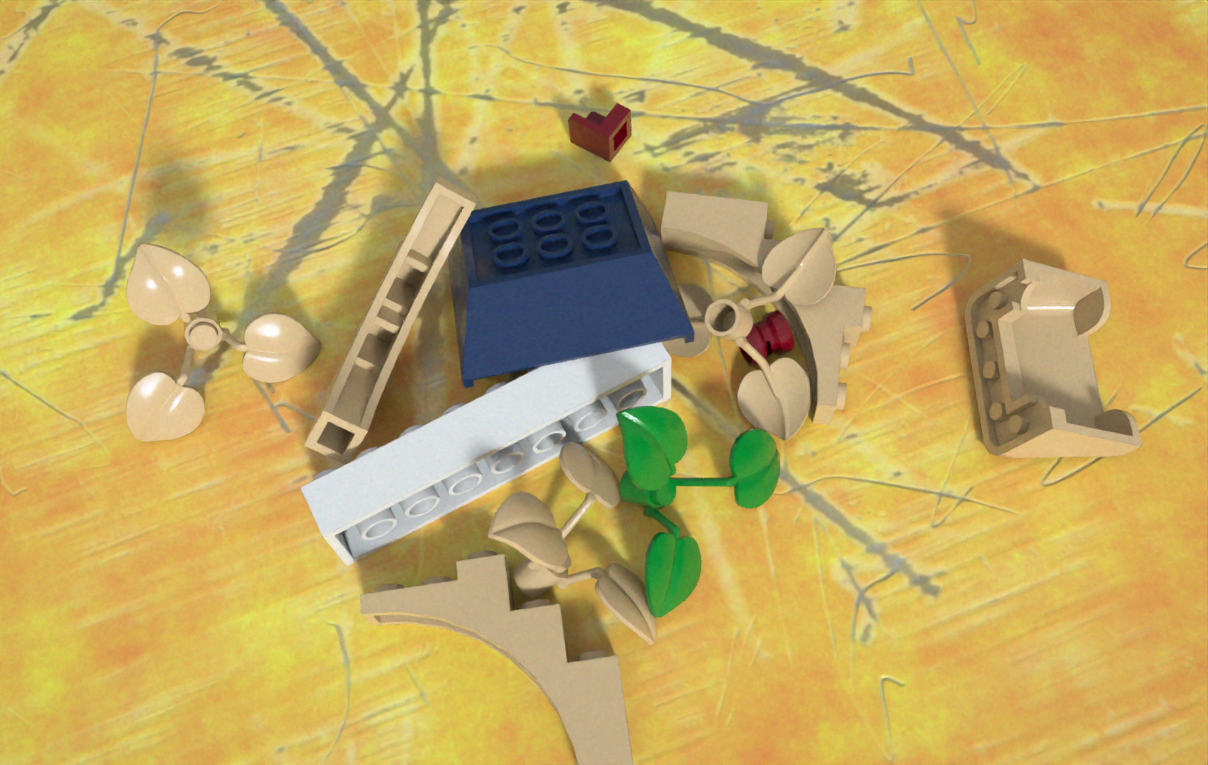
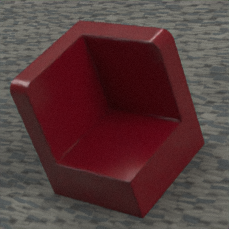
M617 103L606 117L594 111L590 112L586 118L573 113L568 119L570 142L611 162L632 135L631 109Z

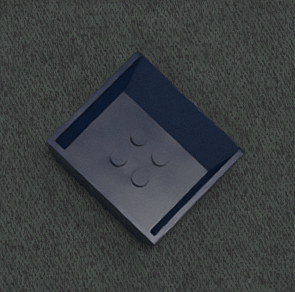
M628 180L473 210L449 253L448 265L461 376L465 388L474 387V380L624 349L683 338L685 343L694 342L695 332L654 220Z

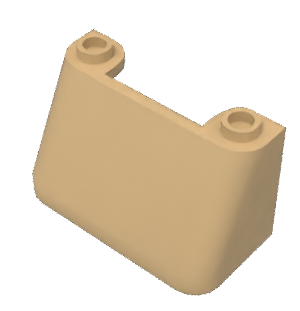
M1021 259L970 296L965 308V325L983 442L990 454L1006 458L1110 457L1125 455L1142 447L1138 425L1134 416L1127 411L1118 409L1108 410L1103 413L1088 336L1104 326L1110 316L1111 300L1107 281Z

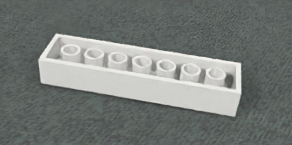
M659 342L531 368L525 375L509 383L501 382L495 384L483 396L467 404L460 403L450 407L443 413L442 417L426 425H415L406 429L398 439L382 447H371L364 450L357 456L356 460L338 469H328L317 474L311 483L301 487L302 493L323 538L342 561L349 566L559 456L561 448L566 443L577 442L581 445L618 426L617 412L637 406H656L670 399L671 356L663 344Z

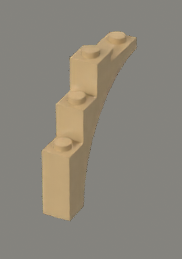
M439 176L437 177L404 239L401 240L382 275L376 293L355 330L347 353L327 387L304 446L342 464L350 463L369 430L385 385L412 325L456 239L473 211L478 197Z
M667 191L661 223V242L664 250L692 255L723 267L750 284L762 296L773 294L776 289L766 285L761 276L762 265L766 256L781 242V240H773L775 220L767 219L769 202ZM833 285L830 292L822 300L809 306H796L790 303L785 295L779 301L771 303L785 317L805 358L812 388V423L831 425L835 409H844L847 383L839 382L840 369L847 370L850 348H856L861 332L868 333L871 324L872 307L864 306L865 288Z
M479 551L470 554L467 560L456 561L458 580L451 581V578L445 576L431 577L423 580L420 586L404 588L401 584H384L377 586L374 589V593L360 595L361 614L372 626L413 624L447 629L480 641L511 660L540 687L561 717L573 744L578 765H634L618 655L608 656L607 651L602 650L589 651L578 655V661L569 662L564 616L560 603L551 605L549 600H533L522 604V609L515 610L511 572L505 554L497 555L494 551Z

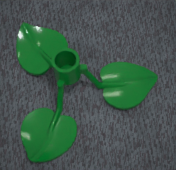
M637 406L616 413L623 437L624 459L627 469L620 481L621 497L626 503L643 506L644 516L654 518L669 532L657 533L652 538L645 558L646 596L650 613L655 618L666 615L685 601L695 589L701 573V553L697 542L689 536L680 537L679 527L659 512V509L673 502L676 496V486L729 487L734 485V496L738 506L751 509L763 505L772 496L780 475V457L776 448L777 444L766 431L749 429L742 432L735 439L729 455V467L732 476L726 478L670 477L675 475L677 471L674 464L683 458L688 443L687 432L682 419L675 412L657 406Z

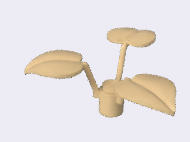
M811 228L795 233L781 241L769 252L762 265L761 276L766 285L776 289L773 294L753 299L743 298L737 304L728 299L714 301L713 297L704 288L696 284L678 285L695 332L694 342L685 343L683 338L661 342L668 352L680 357L690 358L706 352L711 344V333L729 341H735L736 345L750 355L761 368V370L749 372L742 379L737 393L739 408L743 416L752 425L782 440L791 439L799 431L807 418L812 398L810 379L804 368L791 358H780L769 366L767 360L747 342L746 337L753 326V318L749 310L753 307L779 301L784 295L790 303L796 306H809L819 302L830 292L835 281L836 263L831 236L825 228Z
M142 242L137 247L135 260L127 280L126 296L128 304L135 315L154 325H169L181 317L184 321L185 338L188 344L186 345L184 361L177 380L164 371L155 370L143 375L132 386L126 403V420L129 430L136 439L150 442L177 439L188 435L199 426L205 413L204 399L196 388L184 385L188 379L196 350H210L218 345L221 339H224L236 350L245 352L242 359V367L246 375L257 381L276 383L293 378L308 368L321 349L320 340L314 337L295 318L283 313L269 312L261 314L250 321L244 331L245 343L238 341L230 334L228 328H221L217 313L213 309L206 307L210 301L211 290L209 281L202 270L192 261L171 249Z
M568 442L560 450V465L570 482L579 490L585 492L586 496L584 502L560 530L555 528V519L549 508L532 494L519 491L509 496L499 506L492 519L487 537L506 543L527 557L514 569V579L518 587L527 596L539 598L556 584L561 590H564L573 583L591 578L597 579L595 591L605 607L634 633L652 645L656 640V618L649 610L646 587L634 573L620 564L613 563L607 567L606 571L601 567H595L568 575L571 559L568 555V548L564 538L594 504L595 499L604 507L612 509L619 503L621 498L619 481L609 465L598 455L582 447L579 443Z

